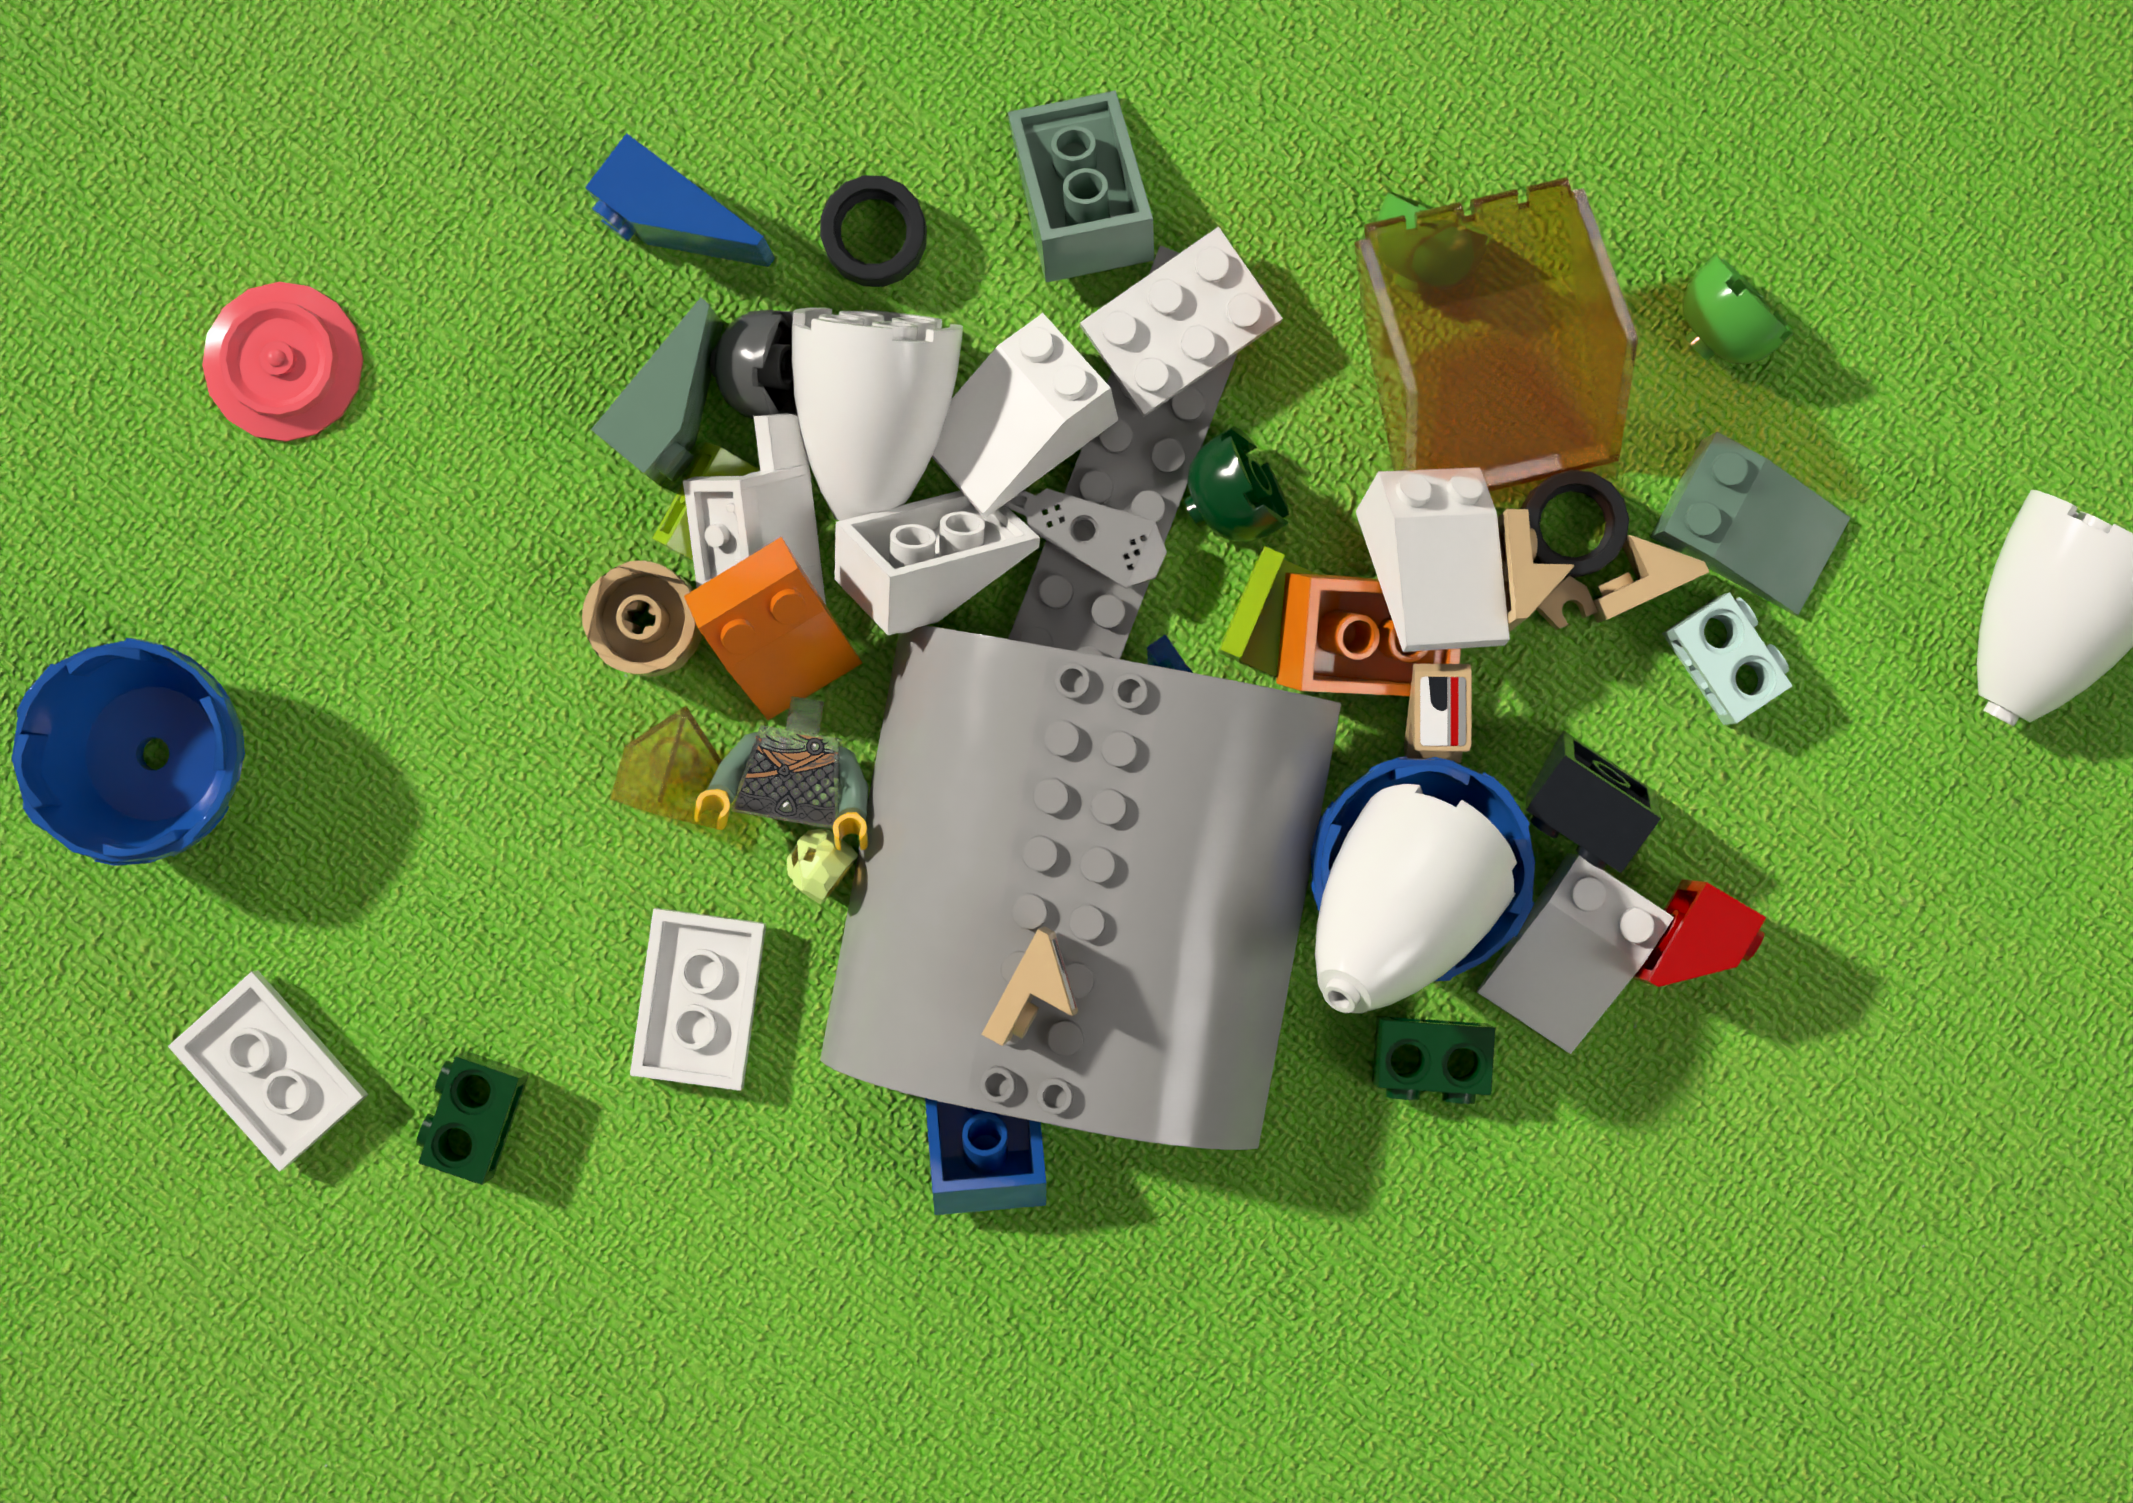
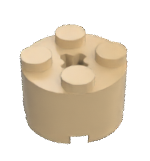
M637 560L618 565L593 583L586 595L582 611V624L587 639L597 655L606 664L619 671L643 677L660 676L676 671L692 657L702 638V633L698 629L684 598L686 594L694 589L683 577L654 562ZM647 605H649V613L656 616L654 626H646L643 634H640L641 627L633 623V616L635 613H644Z

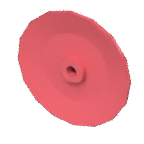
M275 282L248 289L223 307L207 333L202 366L209 395L228 421L255 437L289 442L317 435L343 416L359 390L364 358L357 329L337 302L310 286Z

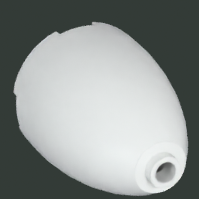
M802 308L793 311L791 359L797 416L809 464L820 492L836 520L842 521L869 513L890 510L904 505L911 496L936 448L950 408L958 372L963 332L962 325L950 324L949 328H942V319L865 309L864 312L840 311L839 315L832 314V309Z
M2037 490L2030 491L2008 532L1988 587L1979 629L1977 654L1978 695L1988 700L1983 711L2012 726H2015L2019 717L2032 722L2059 708L2090 687L2116 665L2133 647V533L2116 524L2112 526L2082 511L2077 513L2078 507Z
M1400 784L1384 788L1368 801L1348 832L1333 863L1323 893L1317 922L1315 960L1318 986L1323 993L1325 1001L1332 1008L1343 1013H1364L1389 1006L1415 994L1443 976L1460 962L1491 930L1516 894L1514 893L1512 870L1517 861L1504 836L1482 813L1463 800L1455 807L1445 801L1422 793L1421 786L1415 784Z

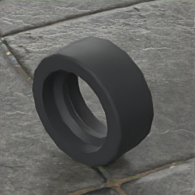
M863 175L843 183L829 197L821 214L820 237L830 263L844 278L861 286L885 287L903 280L918 266L926 249L927 225L918 199L904 184L886 176ZM868 199L883 200L894 205L903 215L907 226L906 240L901 251L892 259L880 264L864 263L855 259L845 249L841 238L842 223L847 212L856 204Z
M1569 470L1554 474L1531 490L1520 508L1529 510L1530 528L1534 529L1537 535V553L1533 564L1574 565L1565 577L1577 578L1601 570L1618 556L1627 540L1629 516L1624 498L1611 482L1594 472ZM1570 491L1584 493L1594 499L1602 509L1606 522L1604 536L1599 545L1590 553L1579 557L1562 556L1552 550L1543 539L1540 528L1541 514L1547 503L1558 494Z

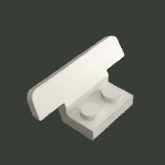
M786 413L754 416L760 471L744 476H701L683 481L696 586L698 588L782 537L826 605L809 460L798 416Z

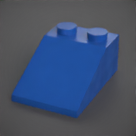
M627 133L585 187L596 201L592 210L602 218L601 222L627 242L635 235L647 245L769 267L775 259L764 236Z
M925 1098L934 1215L1046 1206V1173L1041 1122Z

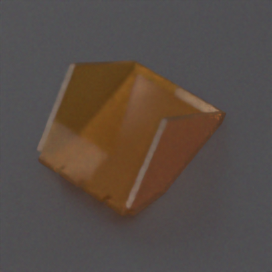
M1567 177L1526 186L1527 202L1519 204L1517 189L1471 199V215L1467 216L1464 215L1460 202L1415 212V228L1406 230V218L1404 215L1364 224L1365 239L1354 242L1363 322L1393 471L1480 467L1490 492L1546 479L1554 474L1569 470H1584L1619 461L1639 338L1585 190L1581 188L1571 191Z

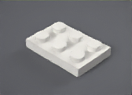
M1217 227L1081 321L1080 327L1141 415L1145 417L1277 326L1283 318L1221 229Z
M661 908L653 909L630 1070L631 1076L739 1091L743 1089L766 923Z
M258 970L250 972L168 1046L279 1172L292 1164L369 1095Z

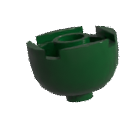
M1235 426L1217 435L1205 444L1191 462L1187 478L1191 496L1185 499V504L1190 516L1200 528L1208 525L1220 537L1234 542H1252L1286 526L1288 521L1284 517L1289 515V509L1283 491L1269 464L1266 462L1260 466L1249 455V452L1256 449L1257 446L1248 435Z

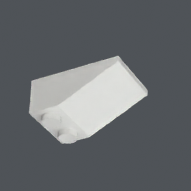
M1042 313L999 344L951 399L950 408L939 441L931 457L984 518H987L1118 421L1111 387Z
M1480 467L1378 471L1358 506L1356 515L1402 651L1505 646L1510 638L1498 519Z
M960 490L901 505L890 510L869 513L836 522L835 580L888 636L896 633H907L917 627L939 622L1039 548L1040 537L1005 506L1000 507L987 518H984Z
M1567 853L1533 905L1517 937L1514 936L1509 941L1476 992L1571 1054L1642 967L1674 917L1604 870L1593 866L1580 855Z

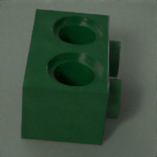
M1377 1016L1372 1082L1378 1088H1386L1387 1098L1419 1100L1420 1091L1442 1092L1441 1101L1475 1104L1476 1094L1491 1095L1496 1028L1488 1023ZM1404 1044L1415 1045L1419 1053L1417 1066L1408 1073L1401 1074L1395 1072L1391 1065V1057L1395 1049ZM1457 1049H1470L1474 1055L1472 1070L1463 1077L1451 1076L1447 1068L1449 1056Z
M468 1051L456 1055L453 1062L446 1061L441 1068L435 1085V1092L441 1094L435 1115L427 1114L418 1133L416 1145L423 1147L418 1163L480 1185L494 1178L530 1072ZM471 1075L482 1076L489 1083L490 1097L486 1103H477L469 1097L466 1084ZM452 1128L462 1129L469 1134L472 1141V1149L468 1156H460L450 1148L448 1136Z

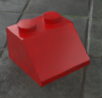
M1682 879L1664 908V911L1672 915L1674 919L1633 979L1656 987H1662L1736 968L1742 959L1749 961L1759 949L1765 935L1760 928L1767 917L1708 882Z

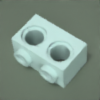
M1730 592L1715 597L1662 633L1723 725L1740 722L1792 687V684L1785 675L1789 672V666L1785 658L1774 645L1769 644L1766 646L1754 629L1758 625L1754 612L1742 598L1739 597L1735 600ZM1710 618L1720 620L1726 627L1727 639L1721 648L1711 646L1705 639L1704 628ZM1743 664L1751 666L1758 676L1757 687L1750 695L1743 693L1738 688L1735 680L1736 672Z

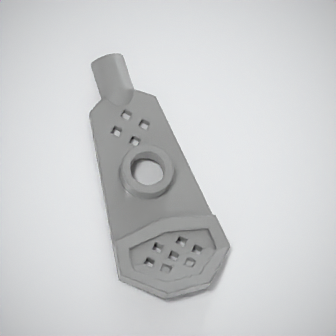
M1045 489L1036 496L1023 490L1003 505L1025 515L1028 527L1038 536L1105 575L1125 589L1155 579L1167 554L1156 521L1051 489ZM1060 505L1061 509L1056 511L1054 506ZM1047 509L1049 514L1043 516L1042 511ZM1064 517L1065 522L1060 523L1059 518ZM1087 520L1095 526L1093 538L1088 541H1080L1074 536L1073 530L1079 521ZM1052 521L1053 526L1048 528L1046 523ZM1145 536L1147 540L1142 542L1140 537ZM1135 540L1136 544L1131 546L1130 541ZM1139 550L1140 555L1135 556L1134 552ZM1128 554L1130 559L1124 560L1123 556ZM1133 565L1134 569L1129 571L1127 566Z

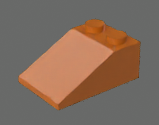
M782 537L684 596L696 625L726 670L767 720L772 719L862 664L860 657Z
M1285 573L1276 684L1299 691L1410 696L1414 664H1460L1461 648L1402 651L1378 579Z

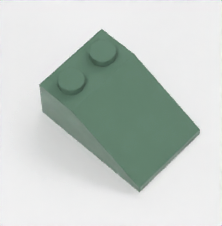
M1116 90L1008 112V120L1033 236L1045 282L1154 261L1153 217Z
M701 297L591 429L659 486L667 478L672 482L677 480L694 458L689 451L696 444L712 376L710 368L711 354L721 337L723 323L710 304Z
M1715 432L1701 440L1650 538L1674 551L1704 561L1708 569L1796 616L1799 615L1850 517L1767 458L1721 433Z

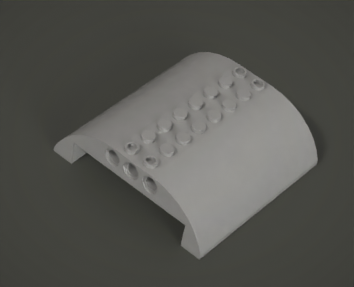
M921 626L907 633H899L867 803L865 822L869 844L865 850H860L859 847L820 1061L838 1072L874 1085L987 1112L1145 1142L1206 1149H1258L1311 869L1310 854L1314 835L1320 821L1341 703L1218 677L945 628ZM1045 926L1056 933L1078 1013L1071 1016L1034 996L1030 1003L1039 1007V1010L1025 1036L1021 1039L1013 1034L1011 1040L1001 1046L981 1034L1035 933L1039 928Z

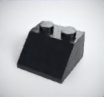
M1565 731L1557 739L1526 795V811L1531 813L1529 821L1536 828L1553 838H1557L1561 833L1579 845L1576 848V852L1583 859L1602 870L1608 864L1622 873L1661 820L1656 791Z

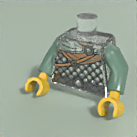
M791 696L786 729L761 725L758 732L746 734L720 762L708 790L698 796L694 819L696 822H699L700 815L704 811L716 810L720 813L716 829L722 830L727 826L730 804L733 802L731 812L833 829L837 850H841V840L847 834L859 835L860 850H865L869 844L865 822L867 816L868 785L855 753L843 747L842 739L819 735L824 702Z

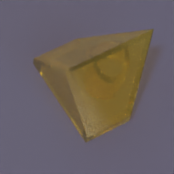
M684 706L625 745L610 799L655 815L716 829L720 814L718 811L712 809L704 811L700 815L699 822L695 821L694 815L698 796L708 790L722 760L687 706Z

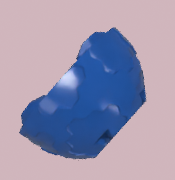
M126 638L125 641L87 648L56 664H50L25 693L17 709L18 720L12 762L23 799V809L33 824L47 831L74 853L90 857L95 862L113 866L151 863L168 856H175L201 841L215 828L229 809L228 803L240 779L245 756L242 725L231 699L217 679L191 657L173 648L134 638ZM154 738L162 739L169 748V759L158 770L150 768L143 757L146 744Z
M1407 756L1398 757L1371 767L1368 773L1347 787L1336 801H1332L1317 826L1310 854L1312 893L1319 912L1333 863L1348 832L1368 801L1382 789L1400 784H1415L1421 786L1423 794L1445 801L1457 807L1461 800L1468 803L1490 820L1510 845L1517 861L1512 870L1514 893L1516 894L1482 940L1467 956L1434 982L1450 981L1452 977L1485 962L1514 936L1517 937L1535 904L1532 902L1535 860L1529 832L1530 823L1510 792L1494 777L1484 772L1483 774L1478 773L1452 760L1438 757L1427 759L1407 758Z

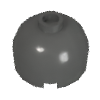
M750 311L738 317L729 324L722 334L718 345L712 351L710 368L712 375L716 378L718 388L725 402L744 417L754 419V416L783 413L797 416L791 359L793 312Z

